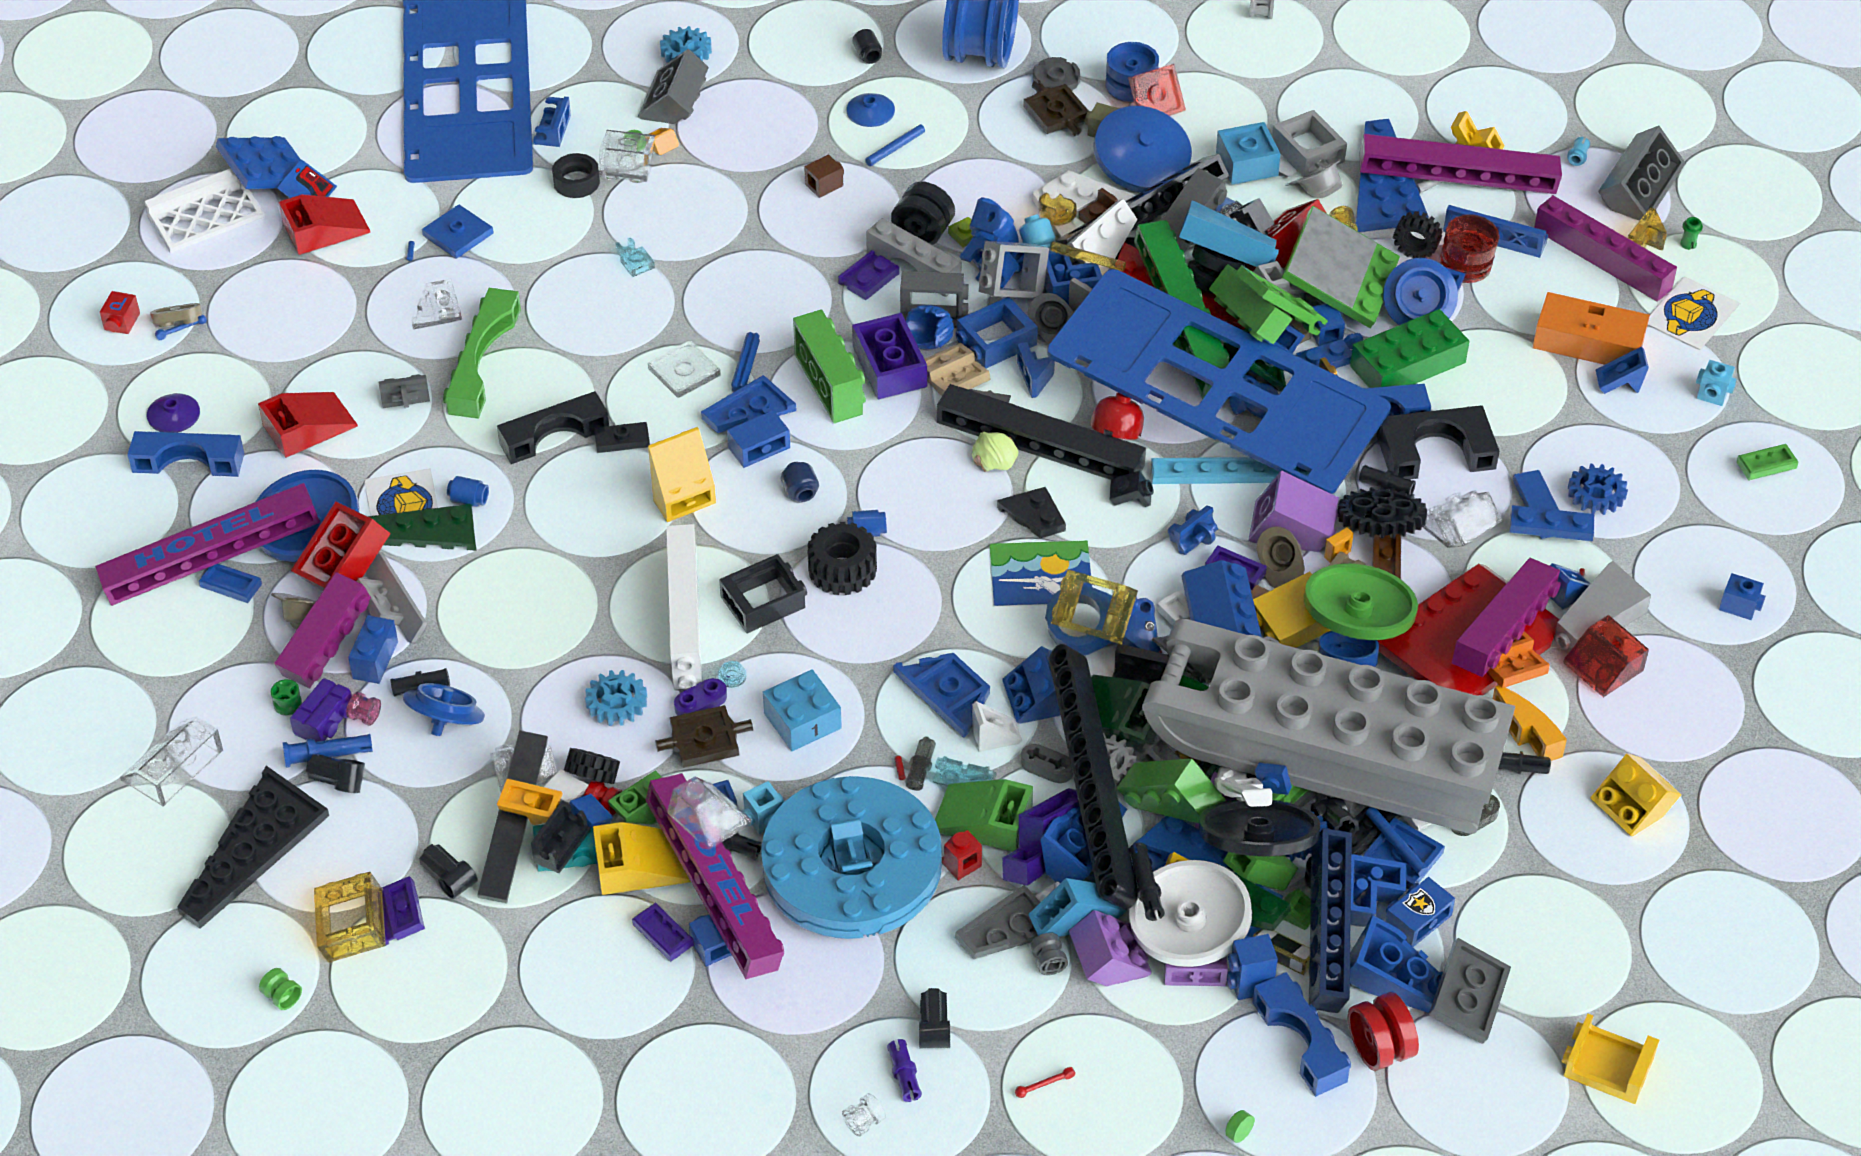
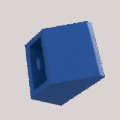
M1043 646L1039 647L1002 678L1016 722L1020 724L1060 716L1049 663L1052 651Z

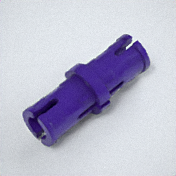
M897 1039L899 1044L898 1051L893 1040L887 1045L894 1066L892 1068L893 1076L899 1082L902 1099L905 1102H912L910 1097V1090H912L914 1100L916 1101L922 1096V1091L915 1075L917 1073L916 1064L910 1059L906 1041L904 1039Z

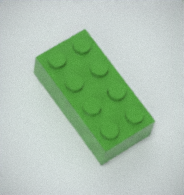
M822 309L794 317L795 356L832 422L835 424L863 415V403L866 402L862 385L865 384V377L861 369L857 370L852 353H847L842 336L836 334L832 319L827 318Z

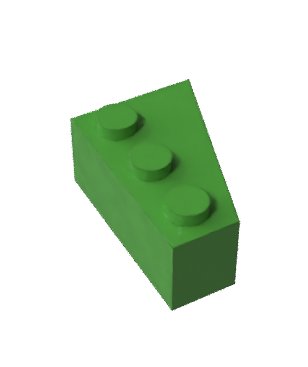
M1193 759L1135 762L1117 787L1124 796L1125 802L1135 809L1199 823L1200 815L1205 809L1226 800Z

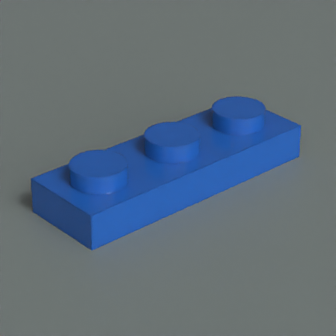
M1512 505L1510 533L1593 541L1595 514Z

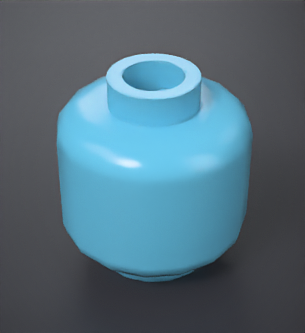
M1038 214L1025 218V224L1019 228L1022 242L1051 249L1052 242L1055 241L1056 237L1049 219L1039 218Z

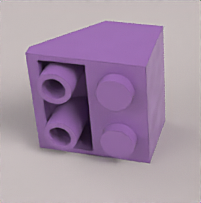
M1093 910L1069 930L1088 980L1104 986H1111L1145 978L1152 974L1148 964V955L1137 943L1129 922H1124L1111 915Z

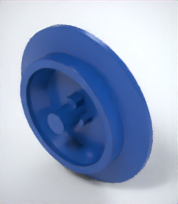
M1414 258L1402 262L1389 274L1384 285L1383 300L1389 316L1398 325L1441 309L1450 319L1457 306L1458 290L1453 276L1442 264L1427 258Z
M425 683L419 685L416 690H409L403 695V701L407 706L418 713L432 718L431 723L434 724L431 734L436 736H442L444 725H447V722L473 725L483 722L485 718L484 712L476 706V699L470 694L454 687Z

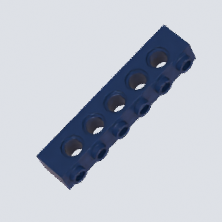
M1322 828L1318 842L1312 846L1309 1005L1312 1004L1316 1010L1339 1013L1350 999L1352 833Z

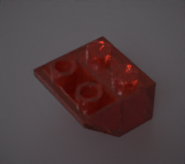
M1607 615L1585 631L1564 658L1563 663L1604 698L1644 671L1649 648L1610 615Z

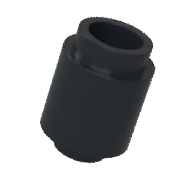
M862 29L855 33L852 43L861 60L868 64L879 61L882 56V47L871 29Z

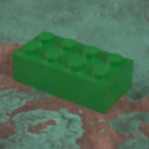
M1438 309L1353 344L1350 367L1369 388L1417 384L1465 364L1470 341L1442 310Z

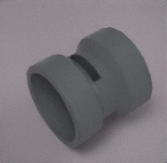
M1055 933L1041 934L1031 942L1032 953L1038 958L1037 967L1043 975L1060 973L1068 965L1066 954L1060 950L1062 948L1060 938Z

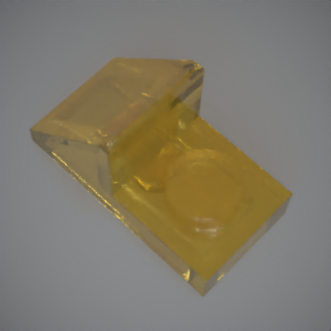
M1650 207L1630 232L1628 239L1644 248L1646 245L1662 251L1667 231L1655 208Z

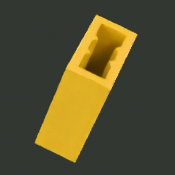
M1310 571L1253 599L1259 627L1264 631V637H1272L1280 644L1297 648L1331 631L1318 623L1305 607L1304 592L1306 583L1312 575Z

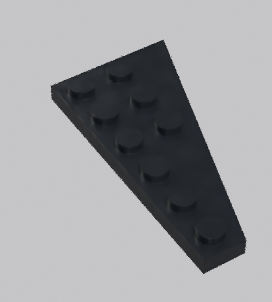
M267 765L262 771V778L257 786L254 785L250 790L249 799L242 808L238 809L218 841V848L213 856L209 855L204 863L205 868L199 878L194 879L177 906L179 914L199 929L330 816L328 808Z

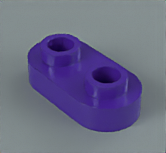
M710 678L679 693L674 699L676 715L721 706L727 700L726 684L720 679Z

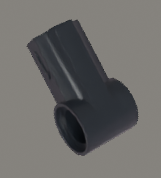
M313 754L312 758L307 762L306 772L309 779L334 785V789L338 791L360 793L365 763L351 759H335L320 754Z
M1332 797L1311 804L1310 811L1314 812L1316 816H1323V821L1327 822L1328 829L1352 833L1353 839L1354 834L1359 830L1358 820L1347 811L1343 799Z
M431 844L426 847L419 858L420 865L438 880L441 889L451 899H455L478 882L475 871L466 861L458 862L439 844Z
M928 988L927 991L921 993L919 1049L950 1048L947 992H943L939 988Z

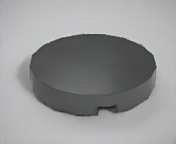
M1050 57L1043 59L1037 67H1034L1033 82L1040 80L1046 88L1066 84L1073 91L1080 83V69L1074 62L1071 64L1065 58Z

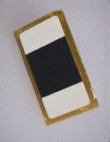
M1260 929L1253 935L1254 937L1269 934L1278 958L1277 963L1303 976L1309 969L1310 947L1275 930Z

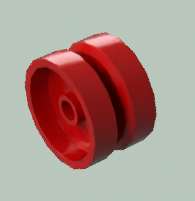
M1388 992L1376 997L1373 1000V1004L1364 1001L1348 1009L1347 1019L1352 1041L1362 1061L1370 1070L1376 1072L1392 1065L1393 1060L1402 1062L1418 1054L1419 1039L1415 1023L1407 1006L1396 993Z

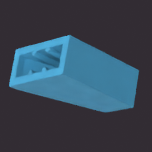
M1065 878L1028 915L1038 936L1045 933H1055L1060 937L1070 935L1069 930L1093 910L1118 919L1127 909H1121L1099 897L1096 883Z

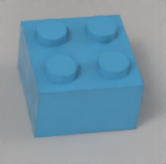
M813 669L762 692L764 714L792 752L842 729L841 706Z

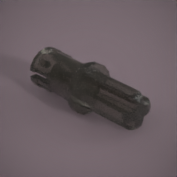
M927 736L919 740L915 755L909 761L911 767L905 783L906 787L914 791L922 790L927 771H930L932 768L931 758L936 742Z

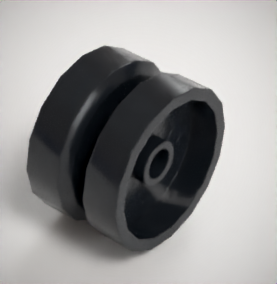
M926 181L915 182L909 185L902 198L891 212V222L925 242L934 245L939 241L954 218L955 205L952 198L939 186Z
M1195 244L1192 252L1194 259L1188 263V269L1191 268L1193 271L1196 287L1212 294L1214 293L1209 288L1227 264L1236 270L1241 265L1245 268L1247 266L1245 262Z

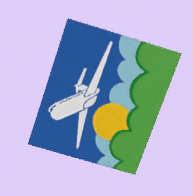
M1088 540L990 544L994 606L1048 604L1053 594L1063 587L1074 584L1092 587Z

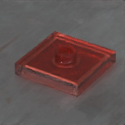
M1174 63L1128 77L1135 106L1154 108L1169 116L1186 111Z

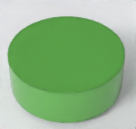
M1245 1110L1236 1112L1227 1123L1226 1136L1235 1143L1243 1141L1254 1126V1116Z

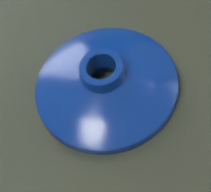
M878 93L860 94L851 99L847 105V116L855 124L864 127L884 125L895 114V106L892 100Z

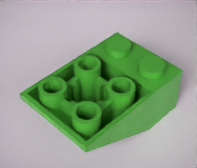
M1007 779L948 784L935 818L940 834L953 837L958 832L968 830L983 845L1011 852L1017 850L1019 846V814L1033 807V786Z

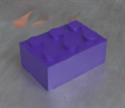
M902 313L852 325L853 349L878 400L927 387V363Z

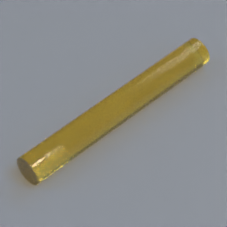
M1054 241L1051 245L1050 251L1121 272L1126 267V262Z

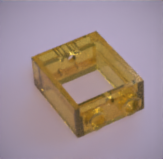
M1067 569L1066 576H1064L1060 584L1061 592L1058 602L1052 610L1053 619L1051 624L1122 645L1138 590ZM1083 583L1114 591L1102 631L1072 623Z
M371 872L360 873L353 877L329 882L326 885L314 888L317 948L329 963L386 946L382 887ZM365 896L366 923L331 933L330 906Z

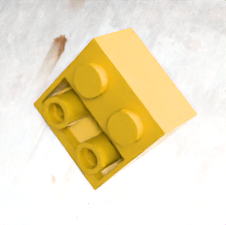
M1626 753L1590 798L1630 836H1634L1664 817L1682 794L1641 757Z

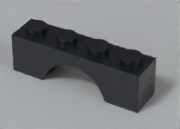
M596 391L497 425L499 444L509 462L514 464L536 456L539 442L552 433L569 431L588 438L595 435L594 428L609 426V417L606 407Z

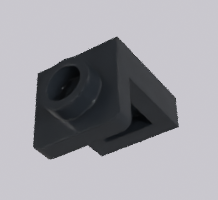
M1140 470L1113 478L1110 484L1109 500L1114 506L1135 499H1139L1145 507L1151 506V495L1154 493L1153 485L1149 479L1144 477Z

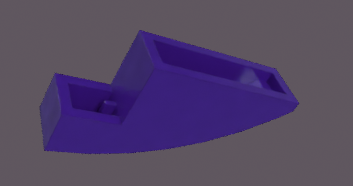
M1067 788L1019 814V849L1002 857L1003 880L1028 886L1046 872L1040 839L1050 822L1059 816L1065 815L1069 810L1079 807L1077 791L1075 789Z

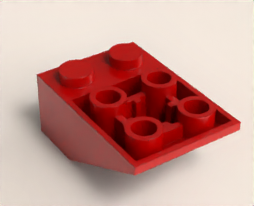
M302 194L278 202L282 223L298 255L371 233L354 199Z
M335 392L281 393L258 403L262 425L285 458L358 427V424Z

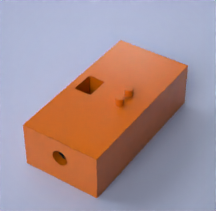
M1547 292L1536 327L1533 349L1605 365L1643 346L1650 314Z

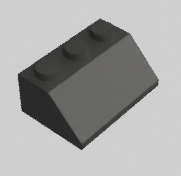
M690 49L685 50L662 66L656 72L638 117L642 120L675 124L681 119L686 120L694 111L692 108L694 102L700 96L699 90L706 82L707 78L705 76L709 67Z

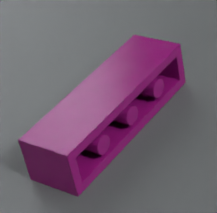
M337 572L334 574L274 664L282 676L309 689L315 681L320 679L324 667L330 658L336 655L340 643L346 635L350 634L355 621L369 605L371 596L363 584Z

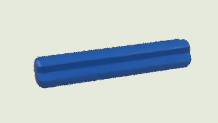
M748 332L745 336L731 383V390L733 392L748 383L760 343V335L757 332Z

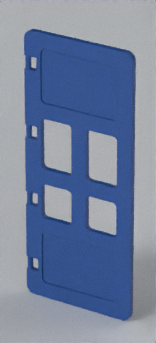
M403 0L404 175L406 181L422 183L517 176L531 173L533 171L526 0ZM410 9H418V13L410 14ZM511 44L512 60L510 62L494 64L476 63L477 45ZM452 46L459 48V64L457 66L424 68L423 51L426 48ZM410 56H418V60L410 61ZM512 79V109L483 112L477 110V82L479 80ZM446 82L459 83L460 111L458 113L424 115V85ZM418 104V109L410 110V105ZM411 154H419V159L411 160Z
M1115 269L1105 272L1049 344L1047 350L1048 357L1053 361L1068 368H1073L1083 373L1084 376L1141 404L1144 403L1156 409L1157 412L1214 440L1217 439L1252 459L1279 472L1284 471L1330 494L1337 491L1388 416L1391 408L1389 401L1264 340L1260 342L1250 333ZM1186 326H1193L1239 350L1227 367L1220 369L1172 344ZM1080 359L1090 365L1086 368L1075 361ZM1261 359L1293 375L1279 395H1273L1243 380V377L1255 360ZM1165 362L1210 384L1212 387L1198 406H1192L1145 382L1158 363ZM1149 394L1161 399L1160 404L1147 398ZM1230 396H1235L1266 412L1253 432H1245L1216 417V414ZM1224 430L1234 435L1235 438L1232 440L1220 433ZM1299 467L1310 473L1308 476H1306L1302 473L1295 471V468Z

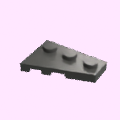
M1023 885L956 931L954 938L973 959L1031 943L1038 934L1028 914L1041 902L1027 886Z

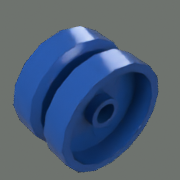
M1124 42L1112 47L1107 53L1105 87L1109 94L1125 102H1138L1153 96L1158 86L1159 55L1156 50L1141 42Z

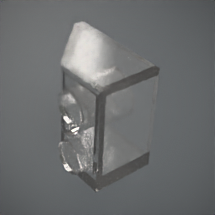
M606 130L599 148V177H605L607 180L625 179L632 183L647 182L651 172L655 135Z

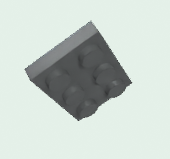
M1457 938L1452 944L1429 1015L1483 1044L1489 1038L1511 966Z

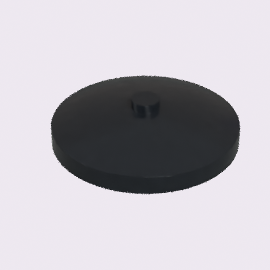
M1230 800L1212 805L1201 813L1199 818V834L1210 845L1227 852L1249 856H1283L1298 853L1314 846L1320 838V821L1311 811L1288 802L1272 800V804L1269 806L1251 807L1245 801Z

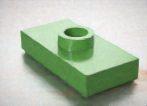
M1786 443L1738 455L1736 461L1749 481L1796 469L1799 463Z

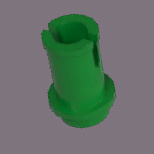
M1689 217L1683 222L1682 228L1684 232L1680 242L1682 248L1690 250L1691 243L1692 249L1696 248L1698 235L1703 229L1700 219Z

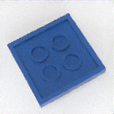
M281 136L218 138L215 146L245 189L277 188L301 160L286 138Z

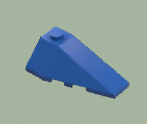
M1119 802L1121 815L1123 818L1127 811V808ZM1079 806L1050 822L1040 839L1046 874L1055 883H1061L1065 878L1083 881L1093 869Z
M1373 915L1350 952V984L1375 996L1388 992L1396 993L1406 1006L1429 1013L1443 971L1439 972L1426 960L1428 956L1422 950L1419 952L1415 950L1405 940L1407 936L1400 929Z

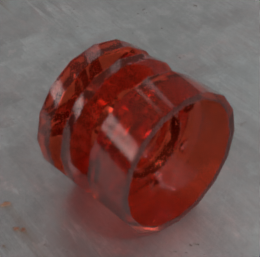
M1478 215L1455 217L1449 222L1445 232L1444 244L1439 258L1440 264L1446 268L1465 273L1463 283H1475L1484 280L1490 274L1500 239L1498 229L1491 221Z

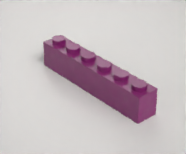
M1554 195L1538 207L1534 228L1545 230L1548 238L1656 302L1673 289L1677 266Z
M1529 557L1457 640L1452 664L1481 677L1490 668L1494 669L1500 660V656L1502 654L1506 655L1509 652L1514 639L1519 640L1525 626H1531L1537 612H1542L1549 598H1554L1557 595L1561 585L1558 582L1560 570Z

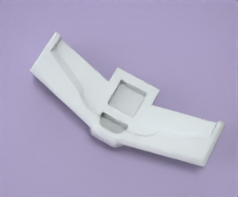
M1223 766L1219 767L1217 778L1214 780V786L1221 793L1229 797H1236V800L1245 801L1251 807L1269 806L1272 804V790L1270 788L1263 789V784L1257 778H1247V773Z

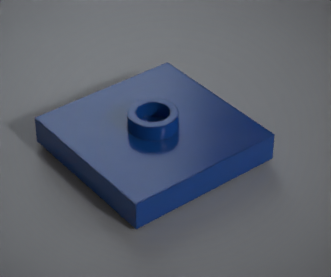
M458 204L424 227L422 234L425 238L457 259L494 234L491 225Z

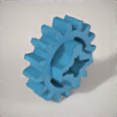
M690 26L686 29L678 27V31L669 30V35L664 34L663 40H660L661 57H665L666 63L687 49H690L702 61L703 59L708 60L709 54H712L711 37H707L706 31L700 33V28L691 30Z
M609 670V676L605 677L603 674H599L598 682L595 680L590 681L591 688H586L585 690L586 708L589 709L591 717L597 715L599 723L606 719L608 720V726H612L614 721H618L620 726H623L625 719L631 722L635 721L634 714L642 716V708L647 707V688L643 686L642 679H635L634 673L625 676L624 670H621L619 675H615L613 670Z

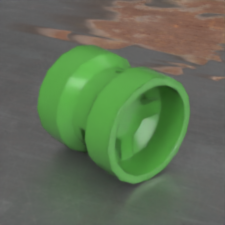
M274 968L267 972L259 983V991L267 998H272L273 1004L280 1010L291 1008L302 995V987L296 981L289 980L288 974L281 968Z

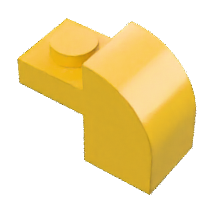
M1467 111L1459 112L1450 127L1453 136L1457 139L1455 144L1503 149L1505 146L1495 127L1477 130Z

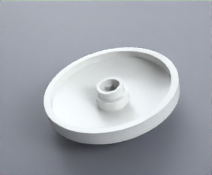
M1200 860L1175 862L1153 872L1155 881L1159 884L1162 892L1160 900L1165 914L1161 919L1158 916L1157 910H1155L1157 921L1146 919L1143 903L1138 897L1135 904L1129 908L1131 929L1140 947L1150 956L1161 962L1183 967L1209 964L1230 954L1233 941L1246 937L1252 920L1249 893L1238 876L1221 865Z

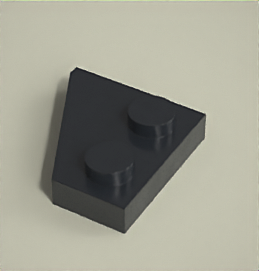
M1046 486L997 500L999 511L1003 513L1006 510L1015 516V522L1029 528L1039 538L1066 531V523Z

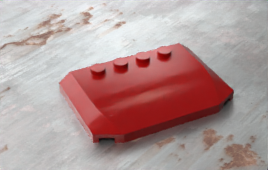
M1478 563L1418 604L1414 624L1408 631L1393 638L1377 640L1379 652L1416 680H1428L1438 686L1476 696L1485 695L1498 685L1488 672L1481 677L1452 664L1457 640L1508 581L1486 565ZM1544 609L1542 612L1538 611L1532 625H1526L1524 632L1534 640L1533 650L1538 655H1541L1551 647L1557 622L1560 620L1547 609Z

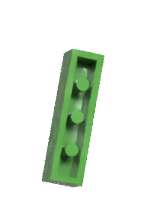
M1227 264L1209 288L1216 295L1214 300L1224 307L1226 312L1236 318L1240 325L1249 330V333L1257 340L1262 342L1266 339L1274 344L1292 321V318L1281 308L1258 295L1235 274L1237 270Z

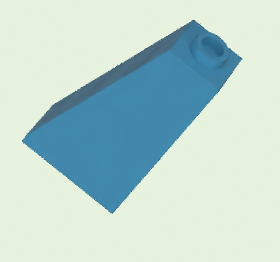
M1191 201L1182 224L1180 238L1255 267L1275 262L1279 252L1278 249H1275L1277 240L1198 202Z

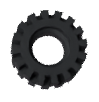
M1414 211L1413 215L1411 212H1408L1406 216L1403 215L1393 234V239H1395L1394 245H1399L1398 250L1400 252L1406 251L1404 255L1407 257L1409 254H1412L1413 259L1418 256L1420 258H1426V256L1429 258L1435 253L1443 235L1441 234L1443 231L1442 228H1439V222L1434 223L1435 218L1433 216L1427 218V213L1423 212L1421 216L1419 211ZM1411 232L1419 233L1425 239L1417 238Z
M570 747L564 771L598 782L614 784L621 761L603 756L602 754Z

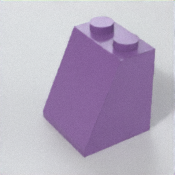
M1281 471L1255 501L1248 541L1257 543L1262 532L1268 528L1278 526L1292 532L1301 545V550L1319 552L1326 545V539L1336 534L1334 523L1339 515L1337 509L1339 497Z

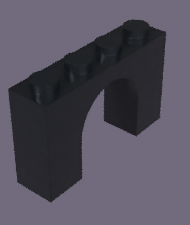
M1483 405L1390 415L1386 417L1377 430L1376 436L1387 469L1393 471L1394 475L1409 480L1418 479L1421 459L1416 443L1428 437H1442L1456 443L1463 451L1470 472L1497 469L1500 450Z

